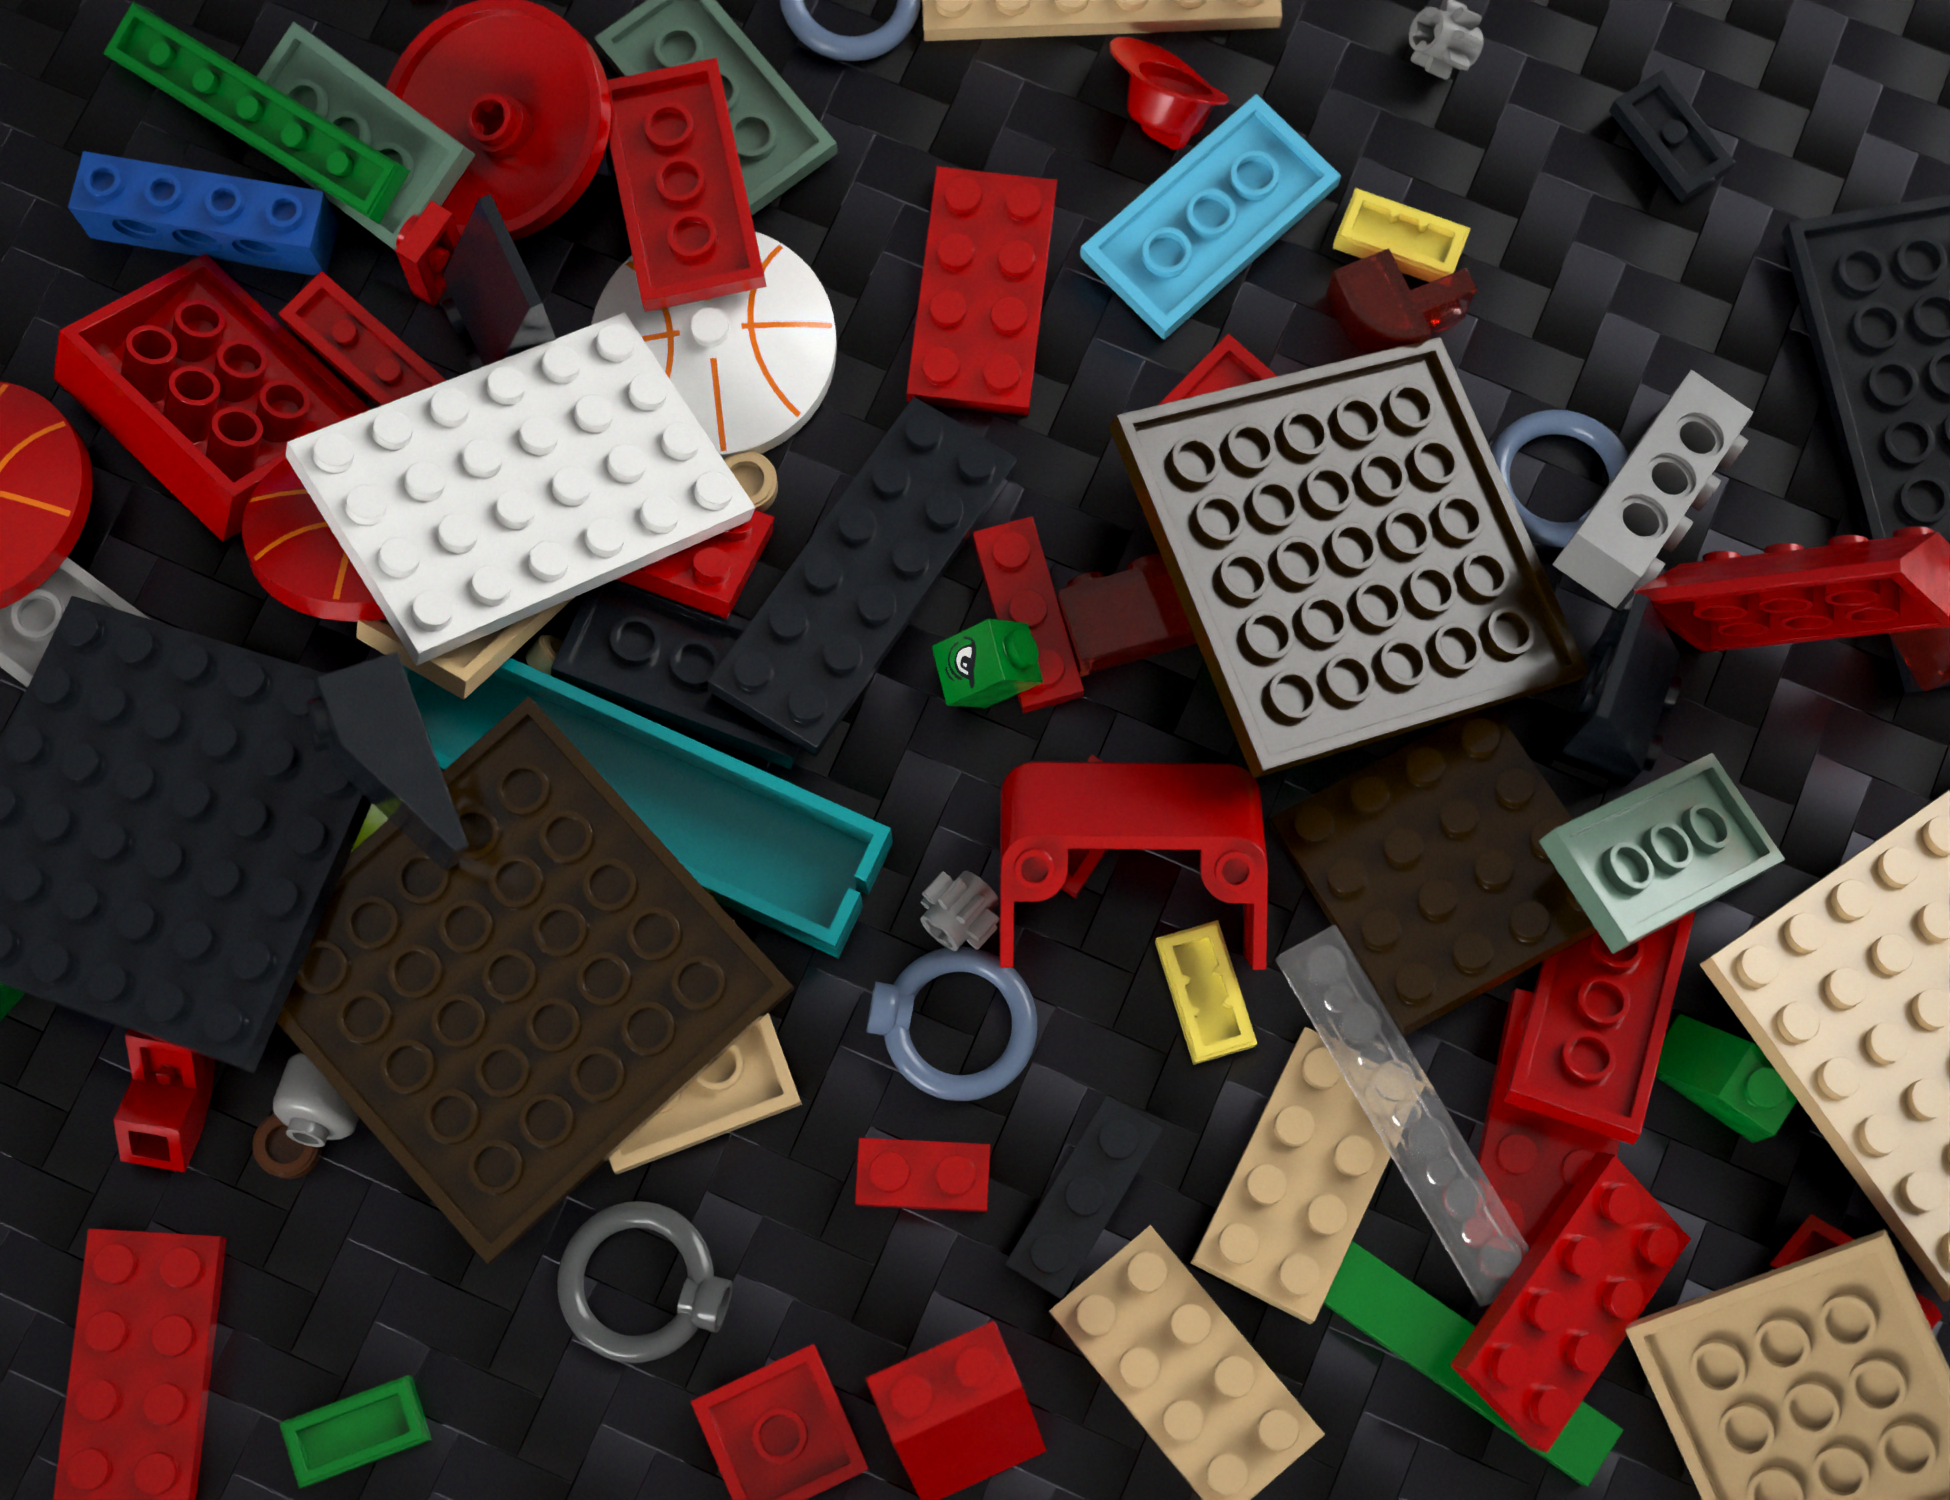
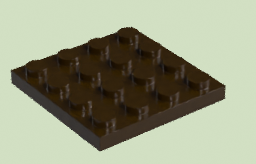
M1494 706L1466 714L1270 818L1272 832L1403 1037L1598 932L1539 843V840L1552 830L1573 819Z

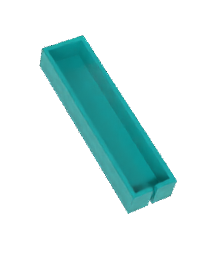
M512 658L505 661L464 700L402 665L441 772L529 696L710 895L715 897L719 905L839 959L863 908L861 893L858 891L869 895L893 845L890 827Z

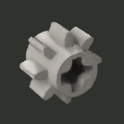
M1443 0L1440 10L1435 7H1425L1415 17L1410 27L1409 42L1415 50L1410 58L1411 61L1425 67L1426 72L1448 80L1452 67L1467 71L1478 59L1483 48V34L1477 27L1482 20L1481 15L1468 10L1467 6L1455 0Z
M942 871L922 892L924 898L921 904L928 909L920 918L922 925L934 939L952 951H956L965 941L978 950L998 928L995 924L1000 919L992 911L999 904V899L991 887L972 872L963 871L953 881Z

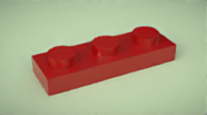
M322 271L278 313L284 324L379 407L447 381Z
M1033 516L972 532L973 543L995 619L1028 623L1030 633L1038 647V663L1043 683L1017 694L1022 712L1026 713L1082 698L1084 696L1083 685Z

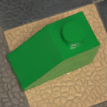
M1682 1014L1676 1016L1665 1033L1655 1074L1656 1078L1752 1143L1775 1136L1797 1102V1099L1760 1047L1750 1041Z

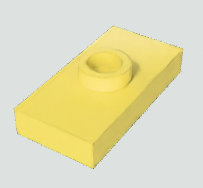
M1355 188L1335 237L1333 248L1448 289L1471 228Z
M1216 920L1156 938V948L1193 1065L1256 1047V1037L1219 921Z

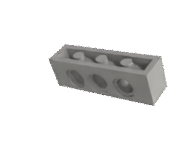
M1691 369L1662 407L1552 565L1615 609L1632 589L1636 590L1656 579L1665 566L1664 562L1656 558L1662 547L1671 553L1688 532L1693 521L1684 514L1690 506L1699 512L1717 489L1721 480L1712 473L1717 466L1727 471L1744 449L1749 440L1739 433L1754 412Z

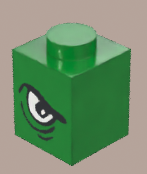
M987 619L932 645L947 706L988 708L1043 683L1038 663V647L1030 633L1028 623Z

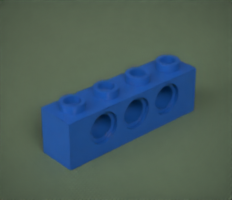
M85 151L82 153L68 209L88 236L93 239L194 256H201L206 253L212 259L313 276L318 275L321 271L327 275L340 223L324 191Z

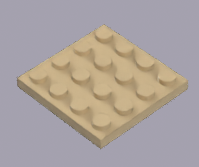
M1885 1229L1640 1318L1627 1325L1625 1330L1702 1500H1950V1369Z

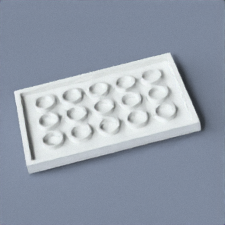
M625 312L287 442L285 455L416 666L751 520L756 508Z

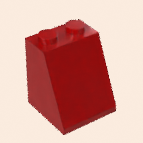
M995 1321L866 1378L893 1445L920 1500H940L1047 1451L1025 1391Z

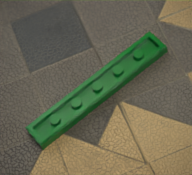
M132 2L103 52L104 55L380 224L410 173V170L134 2Z
M1351 1241L1323 1305L1580 1485L1589 1486L1624 1429L1582 1401L1548 1453L1530 1447L1450 1366V1363L1476 1326Z

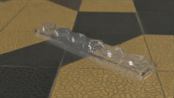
M1336 924L1283 952L1275 961L1479 1306H1486L1496 1299L1530 1248Z

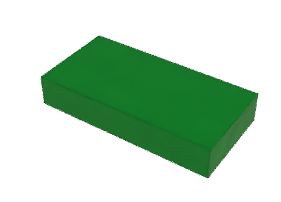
M410 1375L279 1423L299 1488L311 1486L432 1440L413 1378Z

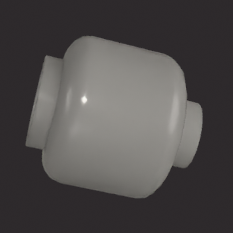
M302 1051L291 1056L273 1100L274 1114L282 1123L288 1126L287 1136L307 1146L323 1147L326 1140L343 1139L351 1135L357 1126L359 1116Z

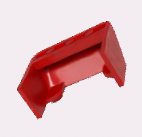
M1029 761L1021 763L1009 771L1001 787L1000 968H1013L1014 901L1036 902L1054 896L1062 888L1067 877L1068 849L1200 850V874L1205 887L1215 898L1223 902L1244 903L1243 956L1253 970H1266L1268 865L1262 802L1259 785L1256 779H1253L1252 774L1246 769L1232 763Z

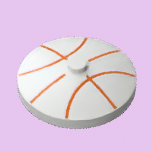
M755 232L767 287L645 312L641 301L633 257L630 256L617 269L605 286L596 305L591 323L593 325L624 312L626 313L723 459L727 456L749 451L762 454L785 442L798 432L810 420L823 401L832 381L836 365L837 338L834 316L828 296L821 282L803 259L777 240Z

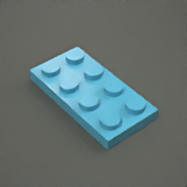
M1255 94L1084 243L1080 248V258L1165 340L1338 186L1341 175L1267 103Z

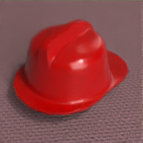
M1117 37L1110 42V53L1130 73L1127 102L1130 117L1138 122L1151 138L1173 150L1183 149L1190 137L1196 135L1203 128L1214 105L1229 103V98L1226 94L1210 86L1189 65L1163 48L1129 37Z

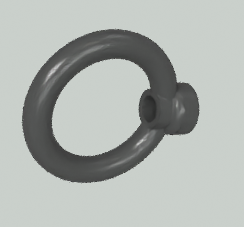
M632 1201L620 1203L593 1215L582 1224L570 1239L564 1250L558 1270L559 1303L565 1320L573 1333L585 1346L595 1353L611 1360L626 1363L653 1361L673 1353L683 1346L699 1328L717 1333L724 1322L732 1294V1281L714 1276L710 1252L694 1225L678 1212L652 1202ZM630 1228L650 1229L667 1237L682 1254L688 1273V1278L680 1294L676 1316L661 1329L638 1336L614 1332L600 1323L591 1312L584 1292V1274L594 1250L610 1235Z

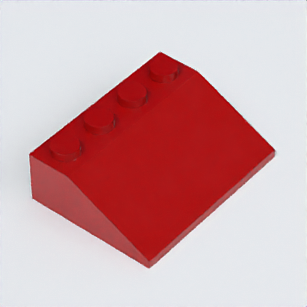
M206 253L59 330L53 379L222 542L242 531L243 514L251 494L260 481L286 458L287 442L371 410Z
M1905 527L1895 530L1892 538L1868 540L1866 537L1859 535H1842L1829 539L1828 546L1804 548L1794 543H1778L1765 547L1764 554L1741 556V554L1732 551H1715L1704 554L1702 561L1677 565L1656 579L1634 590V595L1639 593L1649 597L1662 623L1702 653L1950 627V544L1939 532H1934L1930 528Z

